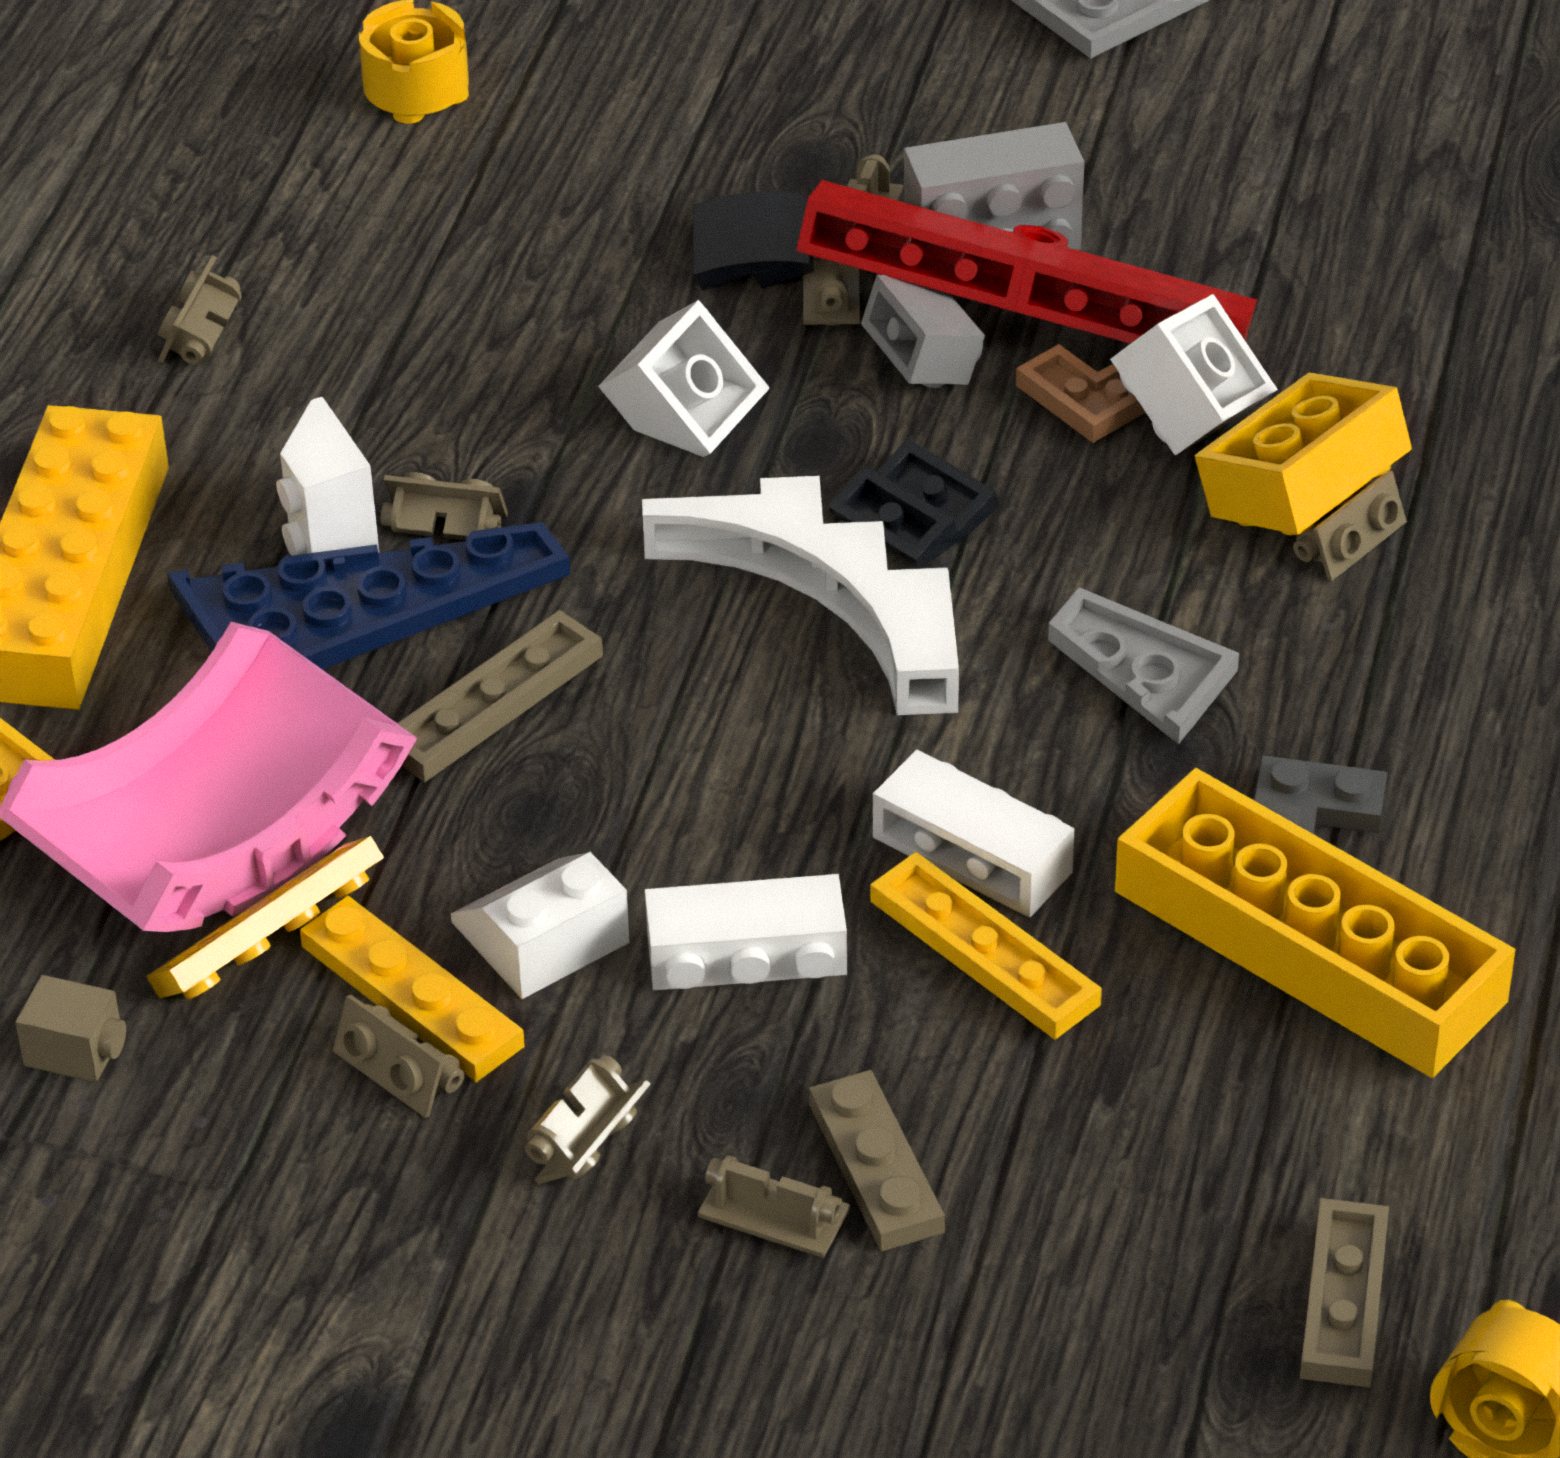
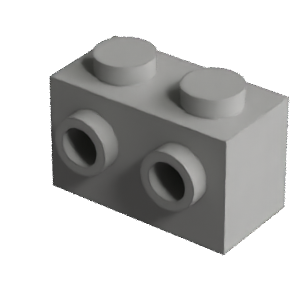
M876 275L861 324L908 383L922 384L931 388H940L944 384L968 385L975 363L982 354L985 337L971 318L949 293L898 280L886 275Z

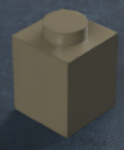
M41 975L15 1022L24 1066L96 1083L109 1059H116L120 1055L126 1038V1023L120 1020L115 991Z

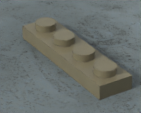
M561 610L557 611L397 723L417 737L402 767L423 782L428 781L603 656L602 638Z

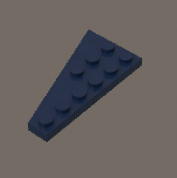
M538 522L471 531L466 541L434 545L432 537L409 540L410 549L378 553L376 544L286 556L279 562L278 567L246 571L244 562L221 565L222 574L190 578L189 570L169 572L167 575L171 593L211 652L215 649L217 642L225 633L230 622L271 632L319 668L324 669L570 575L571 572L570 557L544 523Z

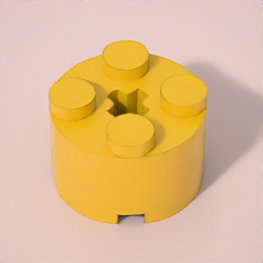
M401 0L383 5L366 16L363 21V31L361 34L359 33V52L363 90L365 96L372 104L384 111L393 113V118L396 121L412 124L422 120L425 114L441 111L453 104L462 103L469 96V74L464 22L456 11L436 2H431V9L414 8V0Z
M1500 1300L1494 1303L1489 1311L1482 1313L1471 1323L1436 1375L1431 1386L1430 1403L1436 1419L1442 1412L1453 1429L1449 1439L1467 1457H1560V1324L1537 1312L1526 1310L1515 1301Z

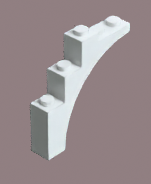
M819 476L760 478V494L642 499L645 559L693 560L736 567L778 580L819 601L847 622L873 651L889 681L897 715L958 713L959 665L948 568L888 570L883 521L823 524Z

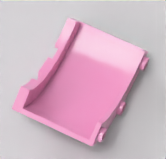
M230 622L225 633L217 642L215 649L187 685L160 711L135 730L100 749L80 756L50 761L24 759L18 773L11 780L8 792L0 805V818L143 931L170 932L202 927L204 917L222 910L231 916L242 913L325 857L346 836L340 827L354 813L364 800L373 806L402 766L417 737L271 632Z

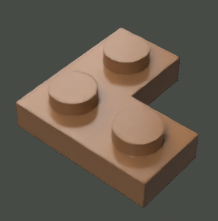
M1060 344L1016 368V386L1092 443L1146 413L1136 397L1124 387L1120 379V373L1114 364L1097 372Z

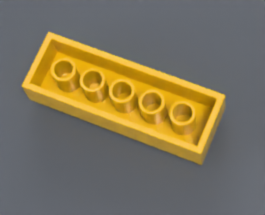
M47 406L0 522V702L73 710L80 709L169 469L161 415L85 409L72 406Z
M1198 768L1193 769L1118 838L1115 878L1116 893L1432 1079L1508 1003L1515 948Z

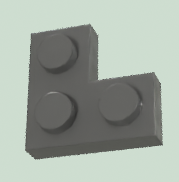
M1263 755L1254 801L1312 834L1315 833L1316 825L1379 833L1388 772Z

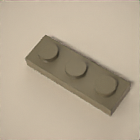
M872 1070L809 1087V1106L880 1252L945 1233V1215Z
M1320 1198L1300 1379L1371 1388L1389 1206Z

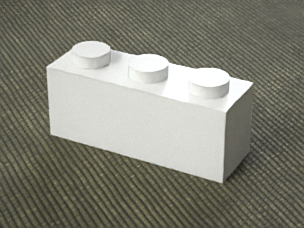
M917 749L873 793V838L908 856L915 852L919 853L951 878L1029 918L1073 873L1075 828L1063 823L1057 817L1045 814L1009 796L1003 790L993 788L957 770L953 765L941 762Z
M839 874L645 889L647 937L653 990L689 989L702 986L739 983L752 984L764 981L847 975V929Z

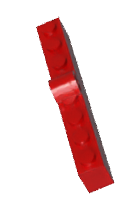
M821 180L808 197L796 249L797 252L880 275H886L898 280L1129 344L1158 323L1214 294L1246 342L1257 299L1068 248V239L1064 235L1045 227L1018 225L1013 228V232L825 180Z

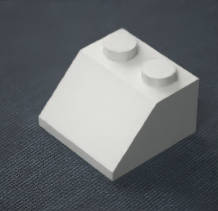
M1214 294L1158 323L1110 359L1120 373V379L1124 387L1136 397L1151 419L1155 433L1163 442L1167 443L1175 456L1200 442L1278 390Z
M699 300L659 321L598 386L634 431L702 457L712 453L769 389V386Z
M324 398L313 399L310 401L280 453L283 479L277 480L276 486L281 504L288 514V523L282 525V534L286 547L291 556L377 544L379 553L371 466Z
M591 852L558 858L451 913V922L521 999L630 943L627 890Z

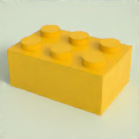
M1309 372L1194 456L1211 517L1238 522L1241 526H1257L1281 531L1285 535H1299L1312 529L1317 520L1337 505L1348 502L1357 490L1373 478L1383 475L1390 470L1394 462L1412 450L1397 387Z

